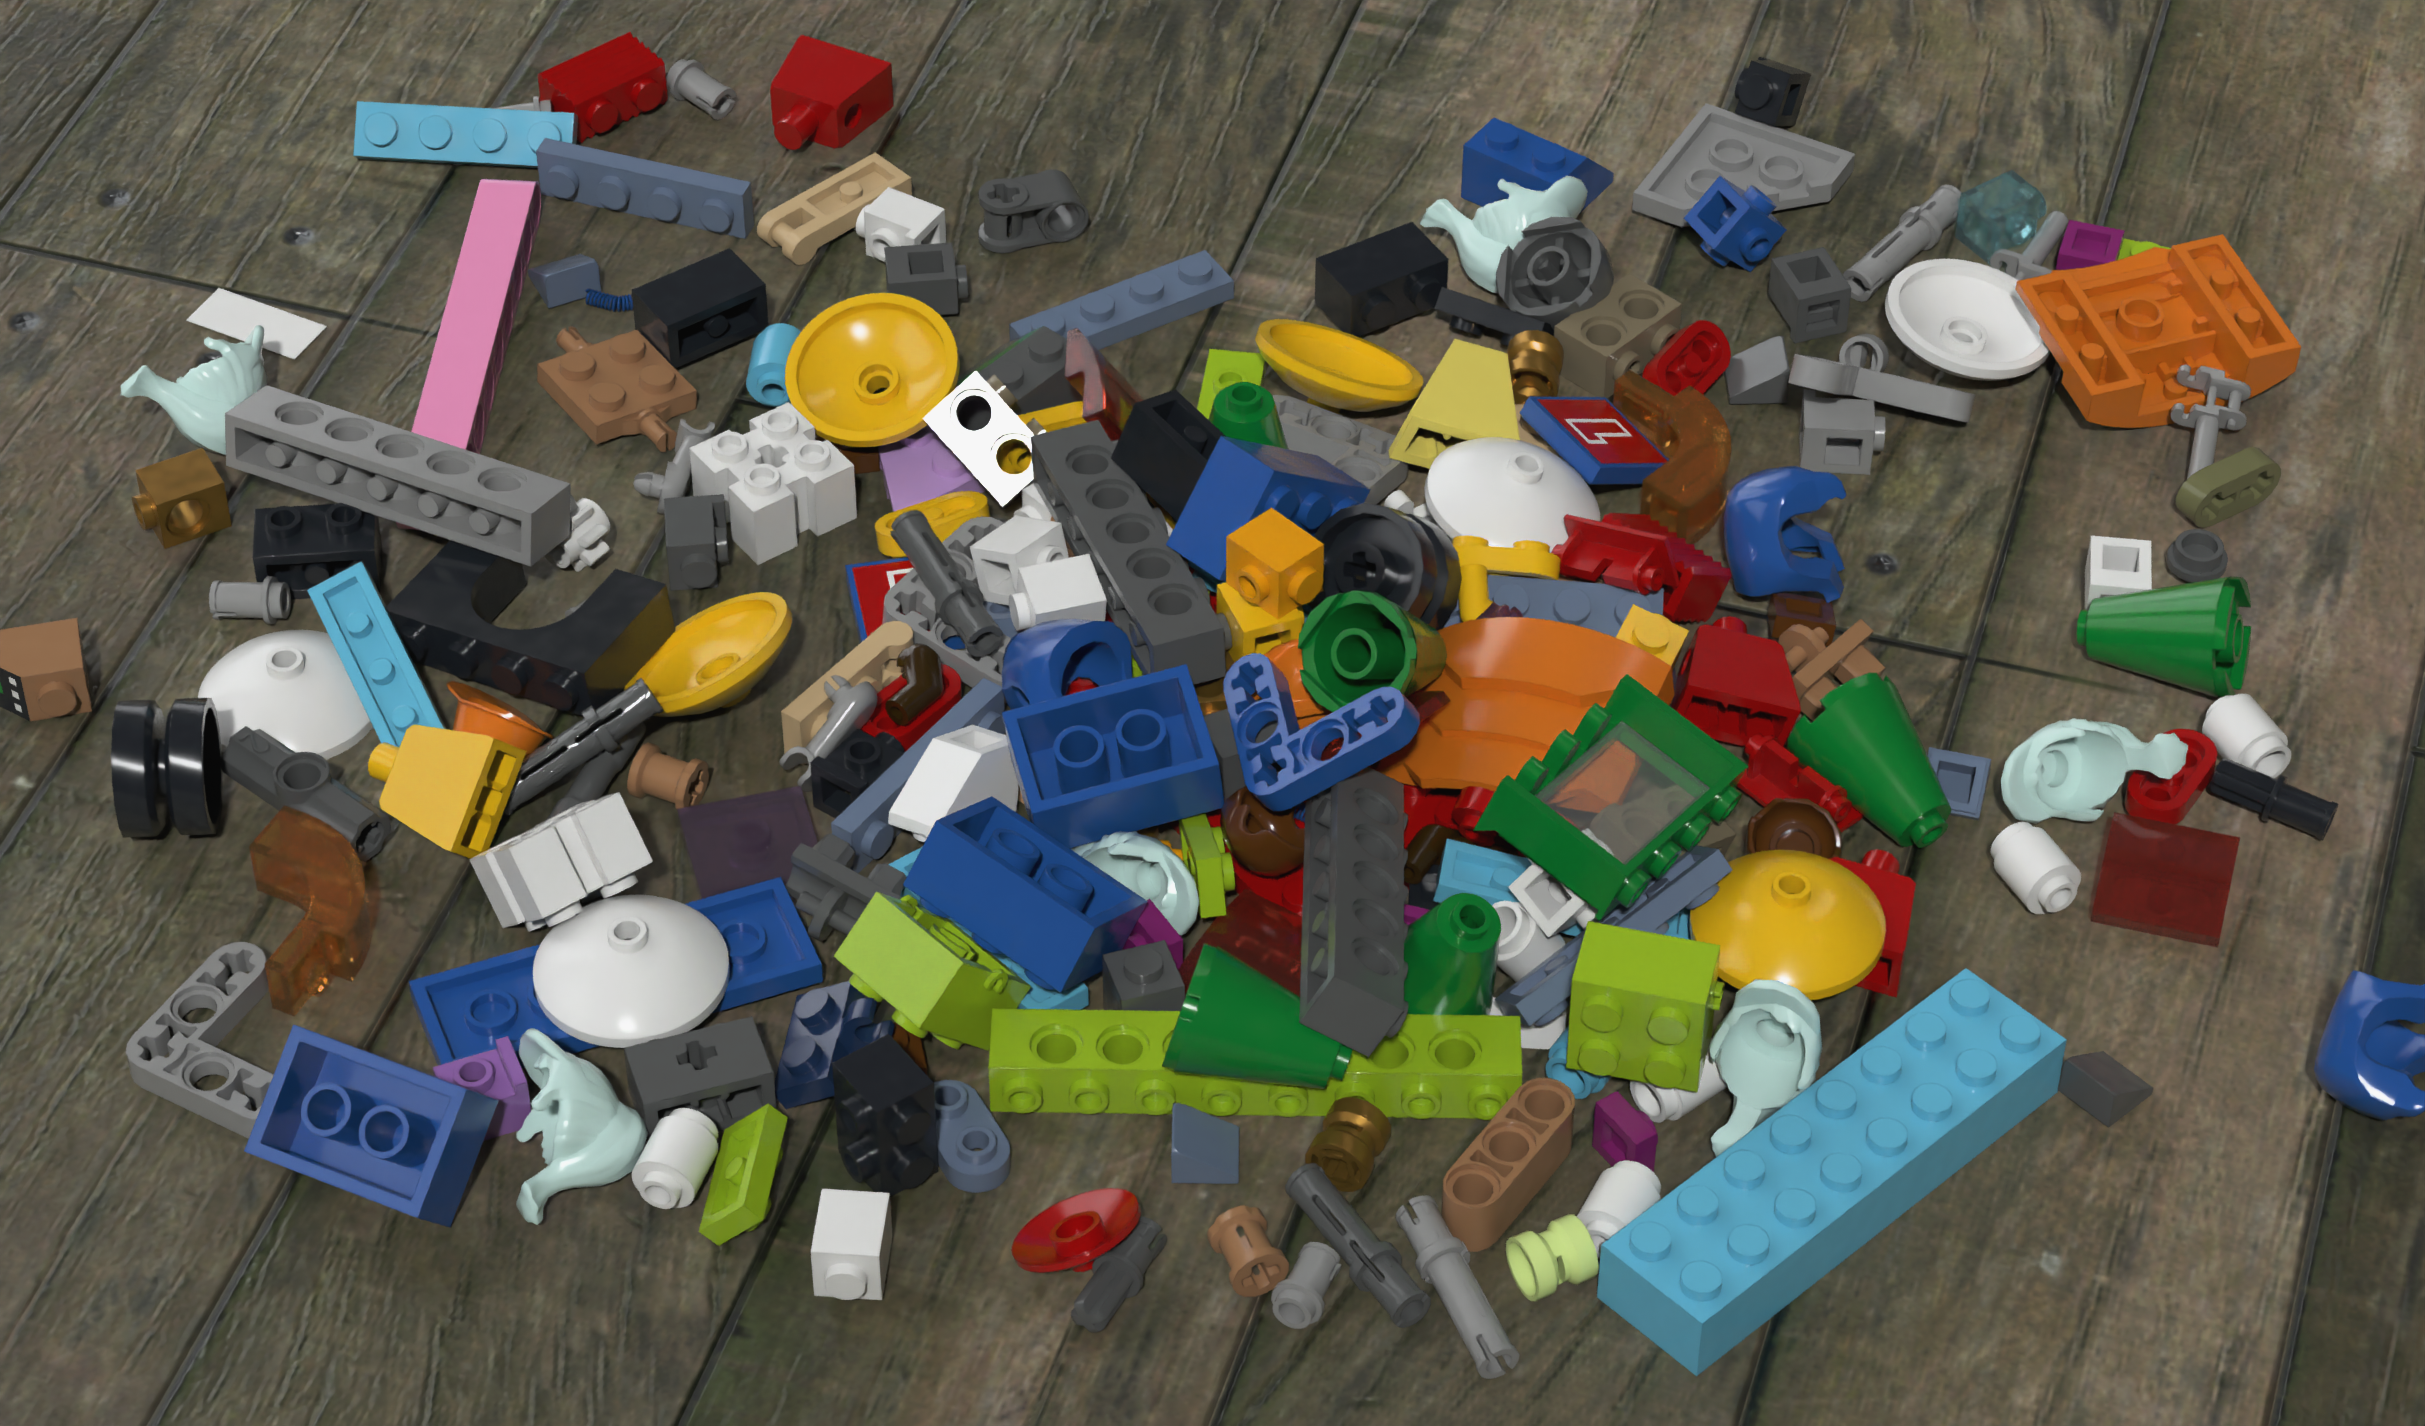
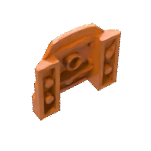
M2223 234L2173 245L2171 249L2153 247L2141 253L2105 264L2085 268L2052 270L2050 274L2019 280L2016 283L2015 290L2040 326L2039 335L2063 370L2062 384L2088 422L2119 428L2163 426L2175 423L2171 419V409L2176 403L2184 404L2185 414L2190 413L2191 407L2195 404L2206 406L2207 395H2204L2203 390L2186 387L2178 382L2177 371L2181 365H2189L2191 367L2190 375H2196V370L2200 366L2225 371V378L2238 380L2249 385L2251 388L2249 398L2276 385L2296 371L2301 345ZM2216 398L2215 405L2228 407V400Z
M1495 617L1469 620L1450 625L1438 630L1445 642L1447 651L1443 671L1434 681L1411 694L1409 701L1420 714V725L1417 733L1403 748L1383 758L1376 771L1402 784L1420 786L1421 788L1463 789L1468 786H1476L1495 792L1501 780L1507 775L1515 780L1522 767L1532 756L1542 762L1550 746L1564 729L1573 735L1584 715L1595 703L1605 708L1618 683L1626 674L1670 705L1675 695L1672 666L1643 649L1616 637L1563 622L1524 617ZM1616 741L1545 804L1548 806L1555 805V809L1596 816L1610 806L1615 805L1620 808L1642 761Z

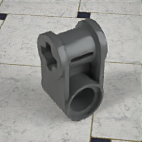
M1045 170L1036 174L1010 179H994L983 184L978 192L979 204L984 209V222L978 229V239L985 249L992 252L1011 253L1021 248L1052 242H1066L1081 234L1088 223L1089 215L1086 206L1070 179L1064 172L1059 170Z

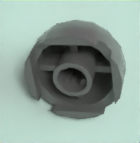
M1550 217L1532 223L1521 231L1525 238L1518 242L1513 250L1508 245L1501 254L1496 271L1499 295L1511 311L1549 323L1553 330L1555 325L1569 315L1594 307L1609 295L1613 285V267L1607 249L1592 230L1586 228L1581 221L1572 217Z

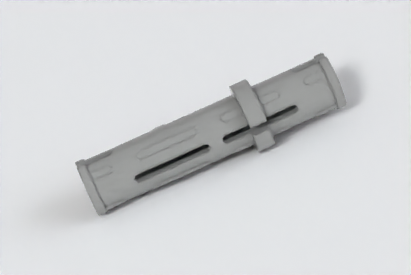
M1945 184L1940 186L1922 205L1909 208L1900 217L1899 226L1887 234L1862 259L1842 274L1851 287V298L1861 302L1867 301L1878 288L1891 279L1918 252L1935 246L1940 241L1943 230L1966 212L1967 207H1964L1967 202L1963 193L1958 188Z
M1420 1195L1408 1200L1417 1218L1413 1219L1407 1207L1402 1205L1396 1213V1221L1404 1230L1418 1256L1415 1267L1421 1278L1425 1279L1427 1283L1433 1284L1476 1363V1369L1480 1376L1492 1379L1506 1374L1497 1357L1502 1355L1508 1367L1513 1369L1518 1363L1520 1355L1515 1346L1510 1342L1468 1265L1470 1253L1466 1245L1459 1238L1452 1236L1433 1197Z

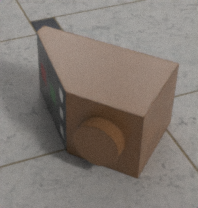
M77 618L0 630L1 708L28 721L92 712L87 664Z

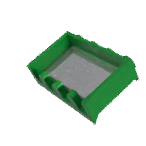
M1626 674L1618 683L1605 708L1595 703L1584 715L1573 735L1564 729L1556 737L1542 762L1532 756L1522 767L1515 780L1509 775L1501 780L1473 831L1498 832L1499 836L1591 907L1593 906L1599 910L1595 918L1601 921L1619 903L1626 908L1631 907L1652 879L1650 875L1660 880L1679 858L1683 850L1681 846L1688 852L1692 851L1710 829L1713 823L1711 819L1721 824L1730 815L1743 795L1735 787L1748 768V765Z

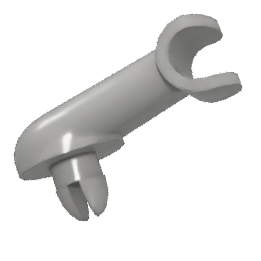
M680 419L675 441L676 455L672 462L668 461L665 476L653 472H642L635 476L633 486L636 491L645 496L659 498L657 513L665 515L664 498L685 497L692 481L689 448L713 437L714 422L709 421L706 429L697 430L690 427L685 419Z
M833 675L831 676L832 679L840 687L837 691L827 681L824 683L826 695L834 703L827 714V721L805 748L800 746L791 748L779 761L780 766L784 770H789L801 763L809 764L808 770L797 782L804 792L812 791L810 762L817 756L825 759L856 729H861L873 714L878 697L875 688L870 682H862L852 687L845 678Z

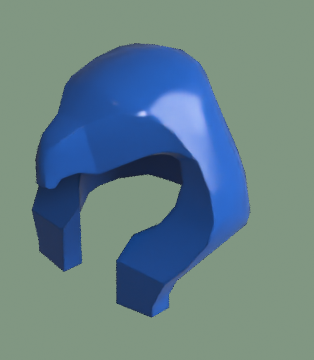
M1786 466L1750 474L1732 487L1727 494L1723 521L1726 555L1736 592L1752 597L1784 591H1817L1824 595L1827 603L1841 597L1844 586L1838 571L1845 569L1831 533L1795 517L1796 515L1816 512L1828 500L1835 497L1844 499L1847 494L1842 481L1837 476L1829 472H1815L1798 466ZM1791 551L1821 553L1822 558H1802L1792 554Z
M1059 619L1042 622L1012 637L1003 656L1002 691L1011 710L1065 696L1070 684L1077 677L1090 678L1098 687L1132 678L1131 646L1128 636L1113 622Z
M2353 970L2348 975L2335 1000L2322 1034L2315 1059L2314 1072L2316 1079L2324 1091L2343 1106L2359 1114L2378 1120H2388L2399 1116H2418L2425 1112V1091L2416 1087L2413 1076L2425 1072V1034L2412 1032L2396 1020H2405L2417 1024L2425 1023V984L2414 985L2387 981L2361 971Z

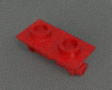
M1566 514L1563 519L1569 538L1563 545L1557 544L1551 552L1561 558L1560 575L1596 581L1605 570L1602 574L1605 584L1634 590L1642 595L1660 590L1663 584L1678 587L1680 584L1668 537Z
M1757 733L1748 740L1744 749L1745 753L1749 756L1748 768L1738 782L1737 787L1765 807L1775 798L1808 799L1828 810L1841 832L1862 819L1863 815L1853 808L1852 802L1847 799L1846 789L1840 785L1835 786L1810 766L1804 769L1799 767V758L1780 745L1779 739L1774 735L1763 736L1761 733Z

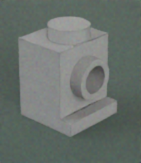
M1804 389L1799 427L1800 467L1815 472L1870 475L1873 451L1883 452L1885 443V417L1875 416L1874 400L1816 397L1815 390Z

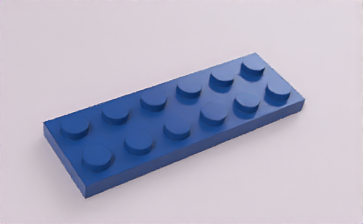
M781 877L685 903V905L702 913L717 927L723 936L728 950L730 966L728 986L722 1000L712 1013L823 982L822 963ZM540 944L409 981L411 999L437 1065L497 1049L495 1040L508 1036L520 1066L524 1068L525 1066L519 1056V1045L522 1035L530 1028L539 1030L563 1051L571 1054L599 1045L581 1041L565 1033L553 1024L541 1009L536 998L533 983V964Z

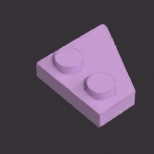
M928 425L907 438L877 446L880 469L883 470L884 487L887 499H890L893 512L952 492L975 491L982 493L986 491Z

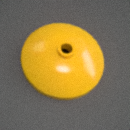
M894 293L859 295L830 306L803 328L793 343L785 367L786 390L791 404L815 427V434L830 442L850 447L882 446L907 438L927 426L923 418L955 390L960 369L959 352L955 338L946 321L925 303ZM887 388L881 393L873 394L878 389Z
M1272 319L1260 324L1255 337L1261 355L1284 383L1307 396V403L1339 414L1340 409L1371 412L1403 405L1419 396L1424 383L1419 371L1396 354L1365 339L1330 327L1297 320Z
M769 592L745 594L713 605L677 625L675 632L627 683L624 691L634 685L638 679L642 678L664 710L660 714L654 715L658 717L695 715L709 712L719 707L733 706L750 693L751 688L766 675L780 654L789 637L793 620L792 612L781 596Z
M1768 850L1744 855L1729 861L1728 864L1732 871L1717 882L1720 887L1719 891L1704 904L1690 910L1689 930L1691 940L1721 945L1718 977L1737 989L1743 988L1755 979L1779 980L1799 989L1810 1000L1834 996L1862 981L1876 966L1884 946L1886 932L1885 916L1879 900L1870 887L1860 877L1842 865L1822 856L1802 851Z

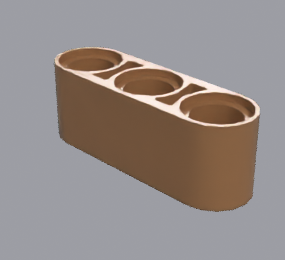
M1536 1078L1520 1086L1447 1171L1443 1179L1441 1216L1452 1236L1459 1238L1461 1242L1463 1241L1469 1252H1478L1496 1243L1568 1157L1572 1148L1575 1096L1571 1089L1561 1081L1552 1078Z

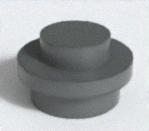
M2191 529L2184 531L2168 549L2167 565L2177 577L2189 583L2220 578L2227 568L2228 556L2224 550L2222 540L2207 530Z

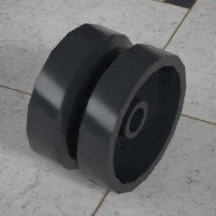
M1362 503L1340 509L1322 523L1314 535L1316 539L1324 544L1323 591L1318 593L1309 602L1312 610L1329 596L1353 590H1366L1387 597L1438 631L1445 625L1457 605L1462 581L1458 553L1447 534L1426 518L1403 513L1402 511L1385 506Z
M212 698L175 699L167 715L166 722L162 710L155 700L118 701L114 711L112 726L111 768L115 812L118 827L123 838L160 836L166 826L169 812L174 827L180 835L217 834L222 810L223 772L220 763L222 755L220 729Z

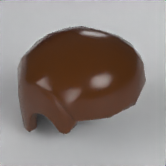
M1246 785L1228 797L1221 810L1220 825L1223 838L1237 861L1258 874L1275 877L1304 863L1305 828H1298L1294 821L1296 806L1284 811H1272L1265 807L1248 790Z
M1775 798L1749 820L1746 830V855L1768 850H1795L1816 854L1827 859L1833 857L1841 858L1842 856L1841 831L1830 812L1808 799Z

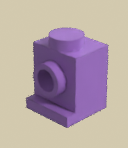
M508 1036L495 1040L497 1049L433 1067L435 1077L499 1100L484 1141L519 1131L526 1117L531 1112L528 1083Z

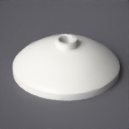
M1932 259L1908 266L1899 272L1891 282L1885 300V311L1890 326L1901 342L1914 355L1941 371L1973 380H2005L2035 370L2045 362L2050 353L2047 345L2039 335L2040 326L2015 290L2016 283L2019 280L2000 270L1966 260Z
M1484 437L1455 444L1435 458L1425 481L1424 491L1428 509L1437 524L1452 539L1457 536H1476L1488 540L1489 546L1513 548V543L1516 541H1538L1548 544L1550 546L1549 553H1551L1557 544L1563 545L1569 538L1563 519L1566 514L1600 521V510L1597 500L1581 475L1557 455L1521 440L1503 437Z
M286 630L251 639L227 653L210 669L198 693V698H212L217 712L221 750L223 753L229 744L230 737L247 726L251 730H263L295 753L312 752L328 760L356 745L373 728L329 634L324 632Z
M622 895L599 900L584 906L582 912L556 924L541 942L533 964V983L536 998L550 1021L565 1033L581 1041L613 1048H625L692 1030L716 1009L726 992L730 975L727 946L717 927L702 913L688 905L651 895Z

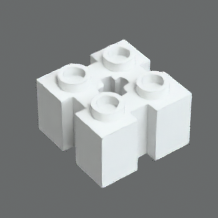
M789 402L749 420L750 432L742 435L738 432L727 430L689 448L693 496L724 494L726 523L731 521L732 540L757 565L797 547V534L810 529L818 537L857 518L854 465L829 440L823 442L815 440V427Z
M620 792L601 797L597 800L593 799L577 804L541 822L534 828L469 859L502 928L524 922L528 932L546 924L548 927L554 926L583 911L580 899L582 903H587L600 896L604 899L638 883L634 871L653 862Z

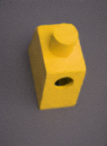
M414 724L406 729L400 747L386 742L380 743L375 747L369 758L368 772L372 778L386 783L379 799L380 808L441 848L471 859L490 848L527 751L487 735Z

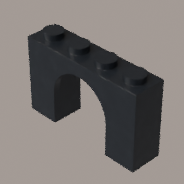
M452 540L386 606L414 663L426 665L453 674L459 678H466L503 690L509 694L519 695L583 716L581 712L591 705L597 710L616 697L675 632L666 584L615 569L575 612L558 622L539 628L522 630L494 626L490 624L491 621L527 584L523 566L521 563Z

